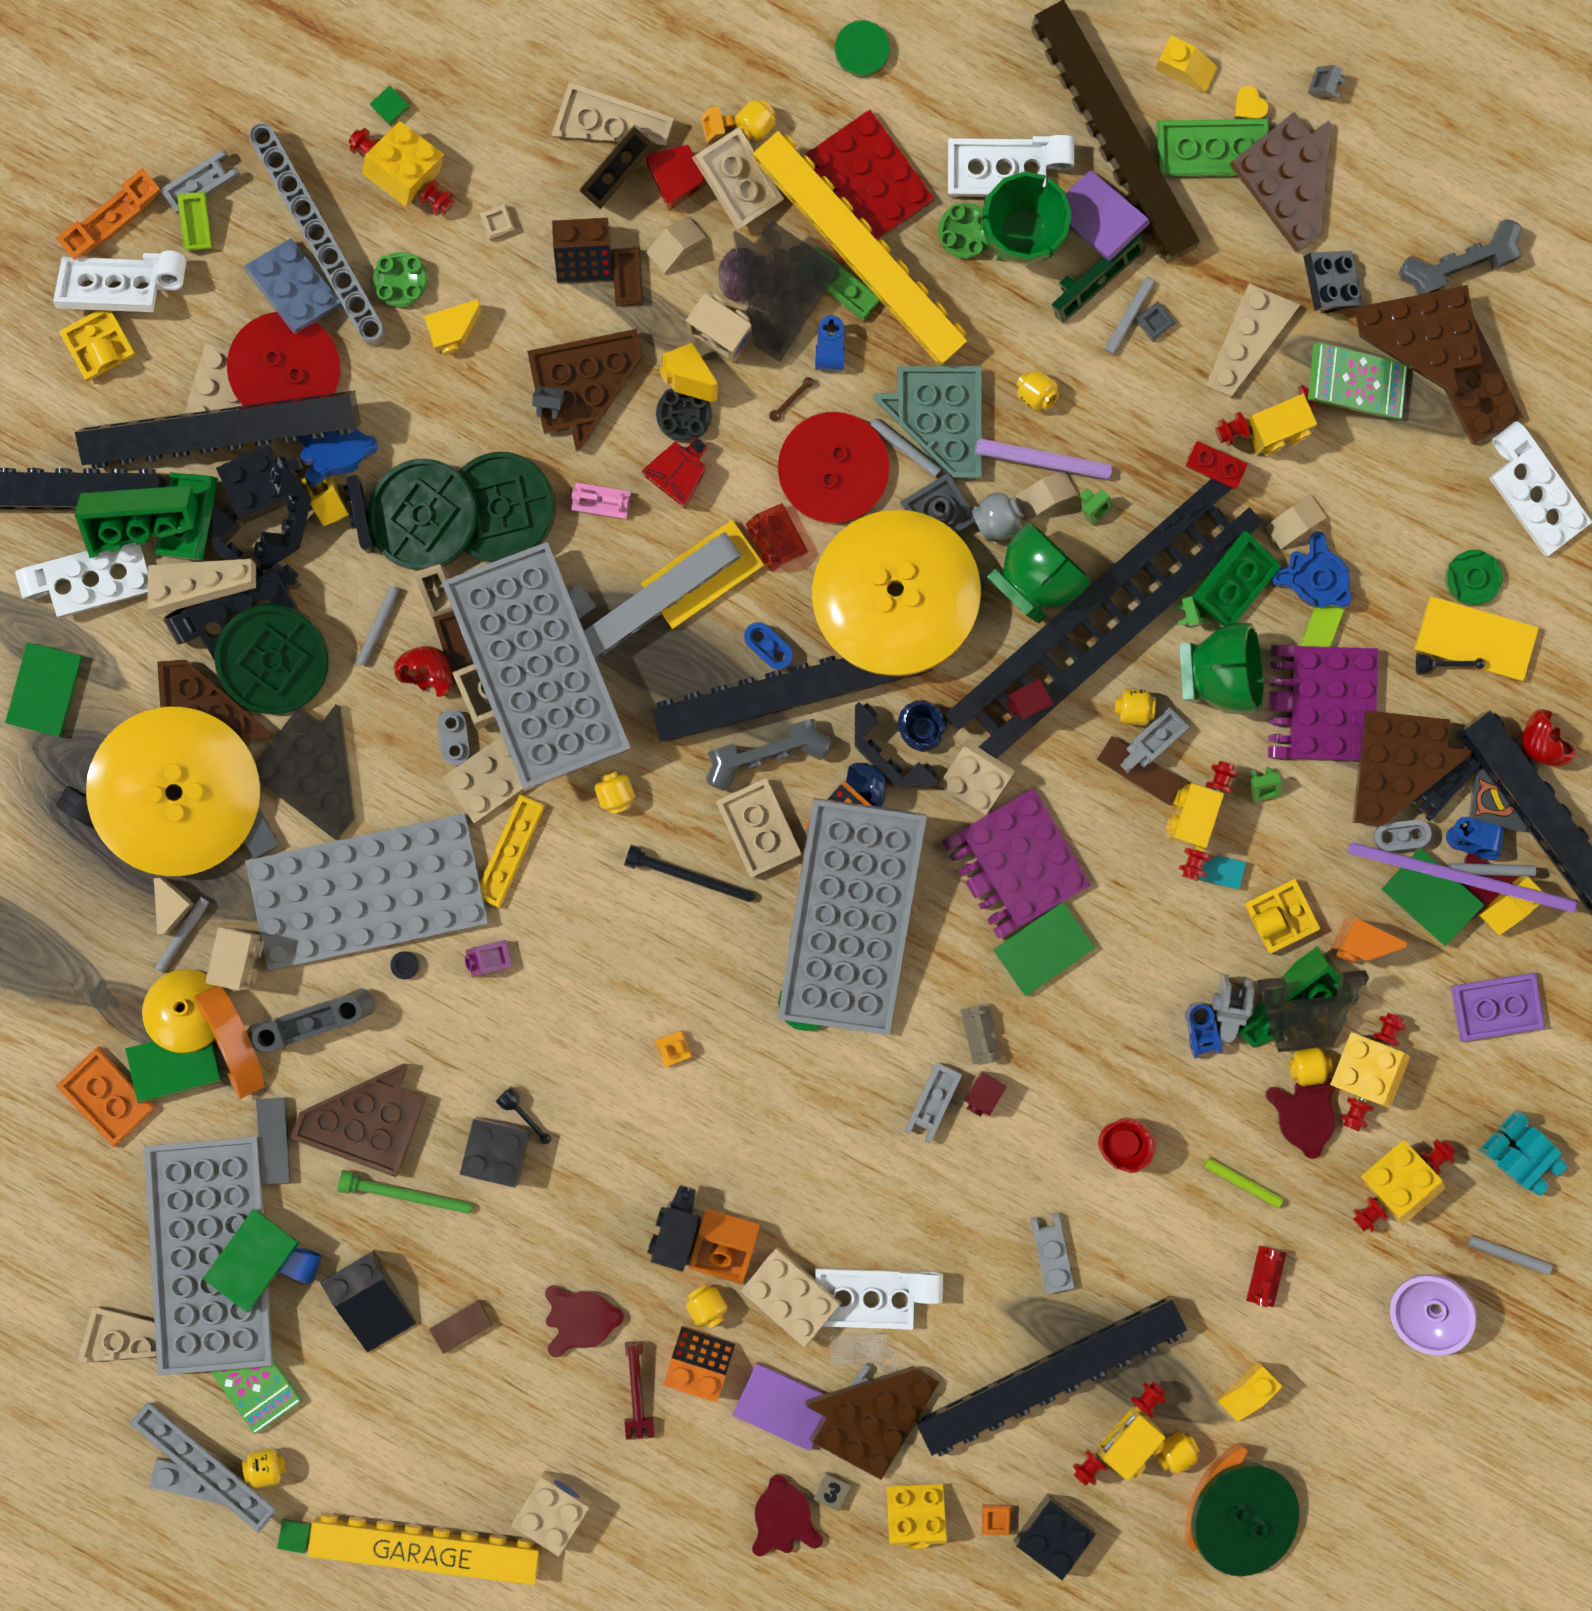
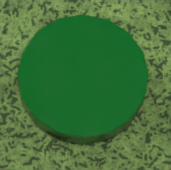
M867 20L853 21L845 25L838 33L835 41V58L839 66L845 72L847 71L856 77H870L878 73L884 67L890 54L889 39L885 31L876 23Z
M1467 550L1457 555L1449 563L1445 573L1446 587L1450 595L1459 603L1468 606L1482 605L1492 600L1499 592L1503 582L1502 569L1498 561L1488 553L1481 550Z

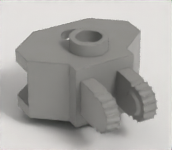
M1223 974L1220 978L1218 993H1215L1213 997L1212 1010H1216L1217 1021H1219L1218 1029L1220 1030V1037L1223 1042H1233L1235 1037H1237L1239 1025L1246 1026V1021L1253 1015L1255 1000H1253L1254 988L1251 978H1245L1241 990L1231 988L1230 976L1228 974Z

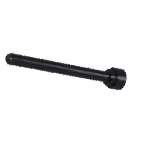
M631 844L624 863L626 867L635 869V867L641 868V866L747 902L755 900V894L752 891L646 856V852L641 851L642 848Z

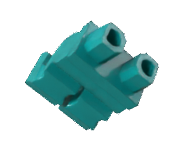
M1514 1110L1499 1126L1498 1130L1501 1133L1495 1131L1478 1151L1486 1158L1493 1160L1495 1166L1501 1169L1519 1187L1542 1196L1550 1185L1540 1176L1548 1169L1554 1176L1558 1177L1568 1166L1560 1157L1562 1152L1543 1133L1532 1126H1528L1529 1120L1523 1113ZM1508 1139H1511L1514 1142V1145L1519 1148V1150H1517L1514 1147H1510L1508 1145L1510 1143Z

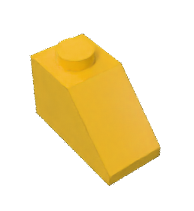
M1171 35L1155 70L1206 93L1217 70V66L1196 46Z
M478 299L424 316L434 349L437 353L442 352L443 355L451 354L458 351V347L465 344L482 312Z
M693 343L662 354V367L659 368L660 374L665 383L669 382L674 392L710 402L717 401L718 383Z
M308 469L300 472L301 479L312 498L310 504L323 527L339 522L343 517L349 515L332 476L327 477L316 486H310L305 479V473Z
M1520 876L1512 883L1542 892L1528 876ZM1500 894L1479 916L1499 936L1527 917L1540 904Z
M1257 1361L1217 1401L1238 1422L1263 1407L1282 1386Z

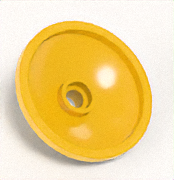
M193 969L175 970L159 978L149 989L143 1003L142 1018L148 1035L160 1047L175 1053H192L204 1049L216 1040L209 1022H204L193 997L216 986L205 983L207 974ZM184 1003V1011L178 1013L176 1011V1007L179 1004Z

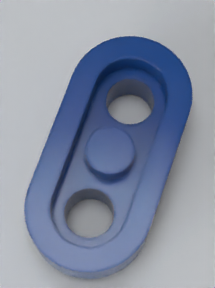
M756 622L747 627L744 633L745 643L759 658L774 670H784L789 667L793 660V653L787 643L764 623ZM755 633H762L764 635L763 641L755 642L753 640ZM780 651L784 654L782 661L774 660L773 656L776 652Z

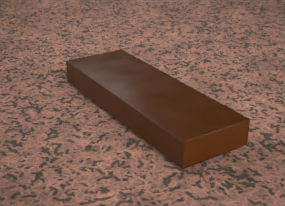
M1111 736L1096 760L1166 805H1169L1183 780L1153 761L1144 768L1138 763L1127 773L1120 764L1130 755L1126 750L1129 746Z

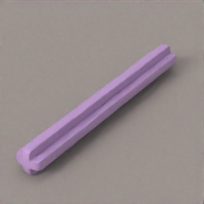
M979 439L975 448V453L978 455L1103 480L1109 479L1112 472L1110 464L986 439Z

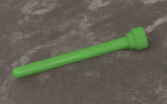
M342 1170L337 1190L340 1193L349 1194L350 1192L355 1193L358 1190L467 1214L473 1211V1205L469 1202L361 1180L359 1176L354 1175V1172Z

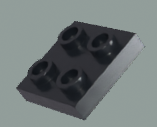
M1352 251L1315 252L1303 256L1314 311L1320 310L1322 314L1363 305Z

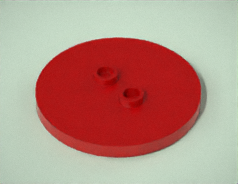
M272 312L253 319L238 332L228 352L227 375L231 389L242 406L331 394L336 392L339 384L340 359L333 340L318 323L315 322L294 334L277 312Z
M824 412L803 420L785 439L778 459L779 482L785 497L802 515L820 523L842 524L864 516L881 499L889 478V456L880 435L864 420L843 412Z

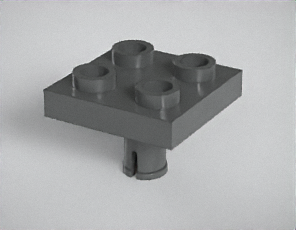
M949 473L900 502L904 510L931 516L946 524L956 534L976 523L971 508Z

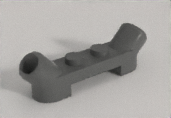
M1505 219L1500 221L1490 244L1483 247L1481 243L1474 244L1465 249V254L1456 257V254L1452 253L1442 257L1437 265H1432L1413 256L1408 257L1400 269L1399 278L1406 283L1414 285L1417 295L1442 290L1447 285L1445 277L1487 260L1490 261L1493 270L1503 267L1522 257L1517 243L1523 229L1519 223L1513 220Z
M815 718L788 726L791 737L737 754L733 743L708 752L712 767L706 776V781L719 790H728L739 767L747 765L748 769L764 765L763 759L774 756L775 761L791 756L790 751L794 749L822 760L828 753L832 740L830 737L818 732Z
M360 988L313 1006L265 1022L253 1024L248 1028L247 1034L255 1052H271L288 1044L351 1025L371 1015L375 1007L374 1000L370 992Z

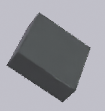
M1156 302L1135 319L1152 342L1175 324L1159 302Z

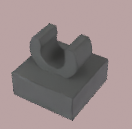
M1336 65L1317 67L1308 94L1315 98H1340L1341 94L1335 90L1337 85L1345 84L1344 78L1340 76L1342 69Z
M536 386L532 406L537 407V417L542 416L543 408H550L552 410V419H556L564 401L565 389Z

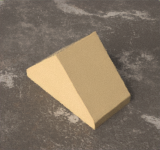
M688 216L666 227L646 253L659 269L666 274L705 241L707 237Z
M1061 471L1042 478L1017 494L1015 498L1026 519L1029 521L1078 494L1067 473Z
M1309 495L1264 528L1281 550L1324 520L1326 516L1313 497Z
M441 564L414 572V577L431 618L453 611L442 585V581L449 579L446 569Z
M154 878L157 935H167L173 931L195 904L166 878Z

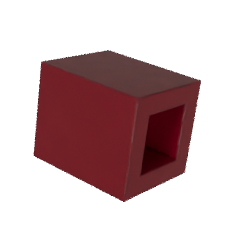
M1040 679L1009 694L1008 699L1010 702L1006 703L1013 718L1019 717L1020 721L1033 716L1053 704Z
M980 1071L964 1098V1101L969 1104L966 1109L980 1117L983 1113L990 1116L1007 1086Z

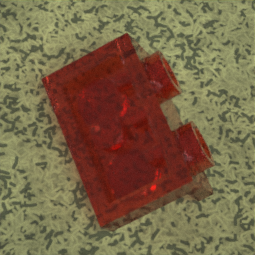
M783 503L754 515L746 523L749 537L756 543L763 563L768 566L771 572L809 552Z

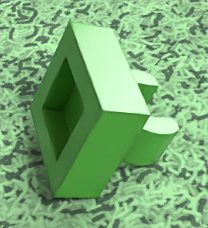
M1086 488L1079 495L1083 499L1081 502L1084 504L1082 510L1085 519L1092 525H1095L1113 508L1110 496L1103 489L1095 495L1090 489Z
M1191 596L1182 599L1183 604H1178L1174 607L1175 611L1185 610L1186 618L1178 621V625L1189 624V626H1196L1210 622L1207 611Z
M1269 766L1266 767V775L1258 777L1255 770L1251 771V796L1254 803L1281 796V778L1279 773H1273Z

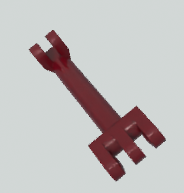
M636 1341V1343L625 1342V1353L629 1360L633 1418H628L624 1421L626 1440H632L631 1428H636L637 1439H643V1428L648 1427V1438H654L653 1417H644L640 1355L643 1354L642 1341Z

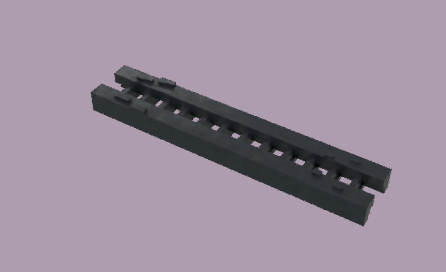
M1210 479L944 715L945 719L959 731L974 717L990 734V737L978 748L997 759L1219 563L1243 531L1251 534L1264 522L1249 507L1230 524L1227 520L1228 518L1221 510L1213 505L1232 488ZM1204 513L1222 531L1210 542L1193 525ZM1183 532L1201 549L1189 561L1171 543ZM1162 550L1180 568L1169 579H1166L1151 562ZM1142 568L1159 586L1147 598L1129 580ZM1120 587H1123L1138 604L1126 617L1109 599ZM1100 605L1118 623L1105 635L1088 618ZM1079 624L1096 641L1084 654L1067 636ZM1057 643L1074 661L1063 672L1046 655ZM1038 662L1053 679L1045 687L1053 704L1033 716L1020 721L1019 717L1013 718L1006 705L1010 701L1004 690L1015 680L1022 688L1032 683L1033 681L1025 671ZM994 699L1011 716L1000 728L983 710Z

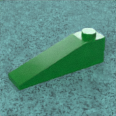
M1316 946L1290 967L1255 1007L1252 1017L1250 1016L1246 1021V1026H1239L1238 1034L1255 1048L1285 1035L1286 1030L1300 1024L1302 1027L1310 1025V1020L1324 1014L1327 1017L1334 1015L1359 996L1334 962Z

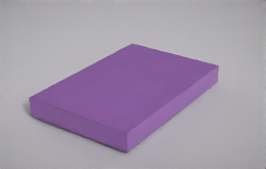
M1091 170L1065 194L1072 213L1070 229L1109 262L1150 224L1149 219Z
M1535 972L1450 986L1460 1042L1545 1028Z
M756 1362L732 1416L810 1451L813 1443L809 1438L821 1420L822 1415L807 1408L804 1403L806 1400L823 1395L824 1393Z

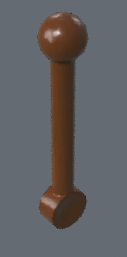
M811 377L804 378L803 384L777 410L770 412V420L772 422L779 421L780 414L806 388L813 386V379Z

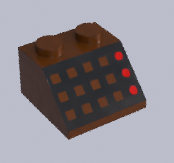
M608 217L553 220V250L557 283L613 281L611 231Z

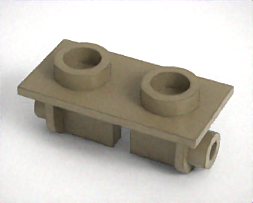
M988 1003L960 1009L973 1065L1001 1058Z

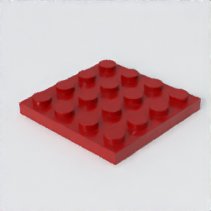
M870 109L805 154L816 167L814 171L820 178L825 176L833 184L835 189L832 191L839 199L844 197L853 207L851 212L858 220L863 218L872 228L870 233L877 241L934 202L931 193ZM831 247V249L834 251V253H835L836 256L839 258V260L841 261V263L844 265L846 262H845V261L839 256V254Z

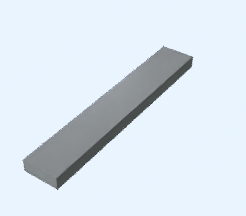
M149 1401L129 1423L256 1532L260 1533L277 1513L278 1510Z

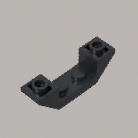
M278 457L277 466H273L271 470V483L275 485L278 495L288 496V518L282 522V534L262 532L260 542L255 543L254 557L258 559L261 570H268L276 562L279 563L300 549L312 499L306 485L284 457Z
M215 505L212 509L213 549L225 560L242 559L240 556L243 552L234 543L226 544L241 529L235 522L238 517L227 506L222 510L219 506ZM276 562L270 568V570L277 568L288 589H298L302 585L296 579L299 574L288 564L283 567ZM256 565L257 577L264 572Z
M858 702L854 708V747L872 765L876 766L894 787H934L939 782L935 778L938 773L927 762L924 765L918 762L902 777L899 774L902 769L891 758L886 761L879 754L882 749L872 739L868 742L864 739L879 723L876 719L878 713L868 703L863 706Z

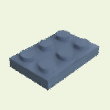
M291 238L245 265L246 273L294 334L340 308V300Z

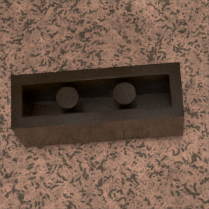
M634 124L584 182L579 191L601 209L653 149L656 142Z

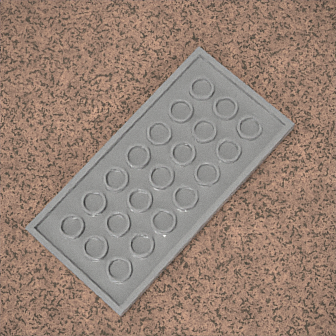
M548 542L442 581L524 791L631 750Z
M813 797L779 1005V1020L890 1035L927 818L926 814Z
M466 814L245 861L261 941H264L263 950L268 971L489 924Z
M258 1137L144 1146L157 1374L169 1375L272 1366L273 1350L269 1287H267L252 1310L246 1313L202 1279L252 1209H257L264 1214Z

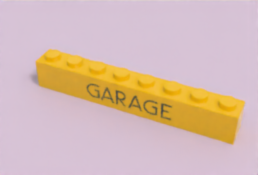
M328 1513L316 1517L311 1525L307 1557L534 1585L537 1580L541 1545L535 1544V1541L532 1539L520 1538L518 1542L506 1541L507 1537L502 1535H490V1538L478 1537V1533L463 1531L459 1535L451 1534L450 1530L446 1528H434L433 1531L422 1530V1526L415 1524H406L405 1528L396 1527L390 1521H377V1524L366 1523L364 1518L350 1517L349 1520L337 1519V1515Z

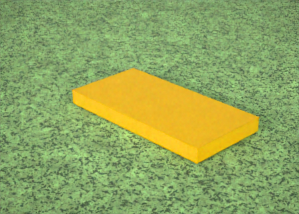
M733 520L641 582L643 588L647 587L724 532L727 533L742 554L737 561L689 594L687 592L682 596L683 599L669 609L666 607L660 611L672 629L684 623L764 567L763 562Z
M1430 596L1413 651L1430 653L1434 657L1448 661H1475L1477 658H1482L1485 661V666L1478 670L1523 682L1539 627Z

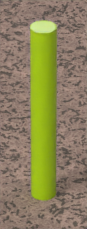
M1208 1158L1204 1164V1168L1276 1208H1279L1284 1200L1211 1158Z

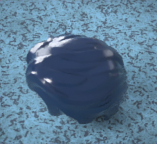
M915 700L905 705L898 718V730L902 739L908 746L920 752H927L938 747L942 742L941 736L947 729V723L941 710L926 700Z
M868 763L849 765L846 783L872 806L882 808L886 796V783L881 771L876 766Z

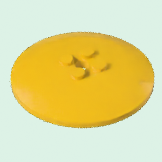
M887 510L872 513L859 518L842 529L822 553L816 566L812 584L813 610L826 641L842 658L852 665L867 672L885 676H906L921 673L934 668L951 657L971 633L977 620L981 602V583L978 568L972 553L961 537L943 522L926 514L908 510ZM892 583H900L904 587V591L900 596L894 597L888 593V587Z
M160 707L132 716L118 725L105 738L90 765L86 785V798L90 818L95 830L105 845L117 857L134 868L147 873L162 876H185L216 866L239 848L249 834L256 819L260 801V783L256 764L250 751L242 739L228 725L210 714L192 708ZM177 784L181 787L182 796L178 800H170L166 797L165 790L169 785Z

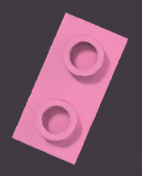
M576 483L575 489L572 492L573 502L571 510L627 519L631 491Z

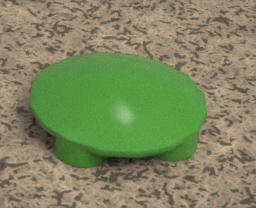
M956 203L944 212L939 221L938 236L941 245L948 253L957 258L968 259L980 255L987 249L989 245L980 224L983 208L971 203Z
M397 252L380 257L373 275V285L377 296L388 305L396 307L408 306L419 300L426 290L428 281L426 268L420 259L405 252Z

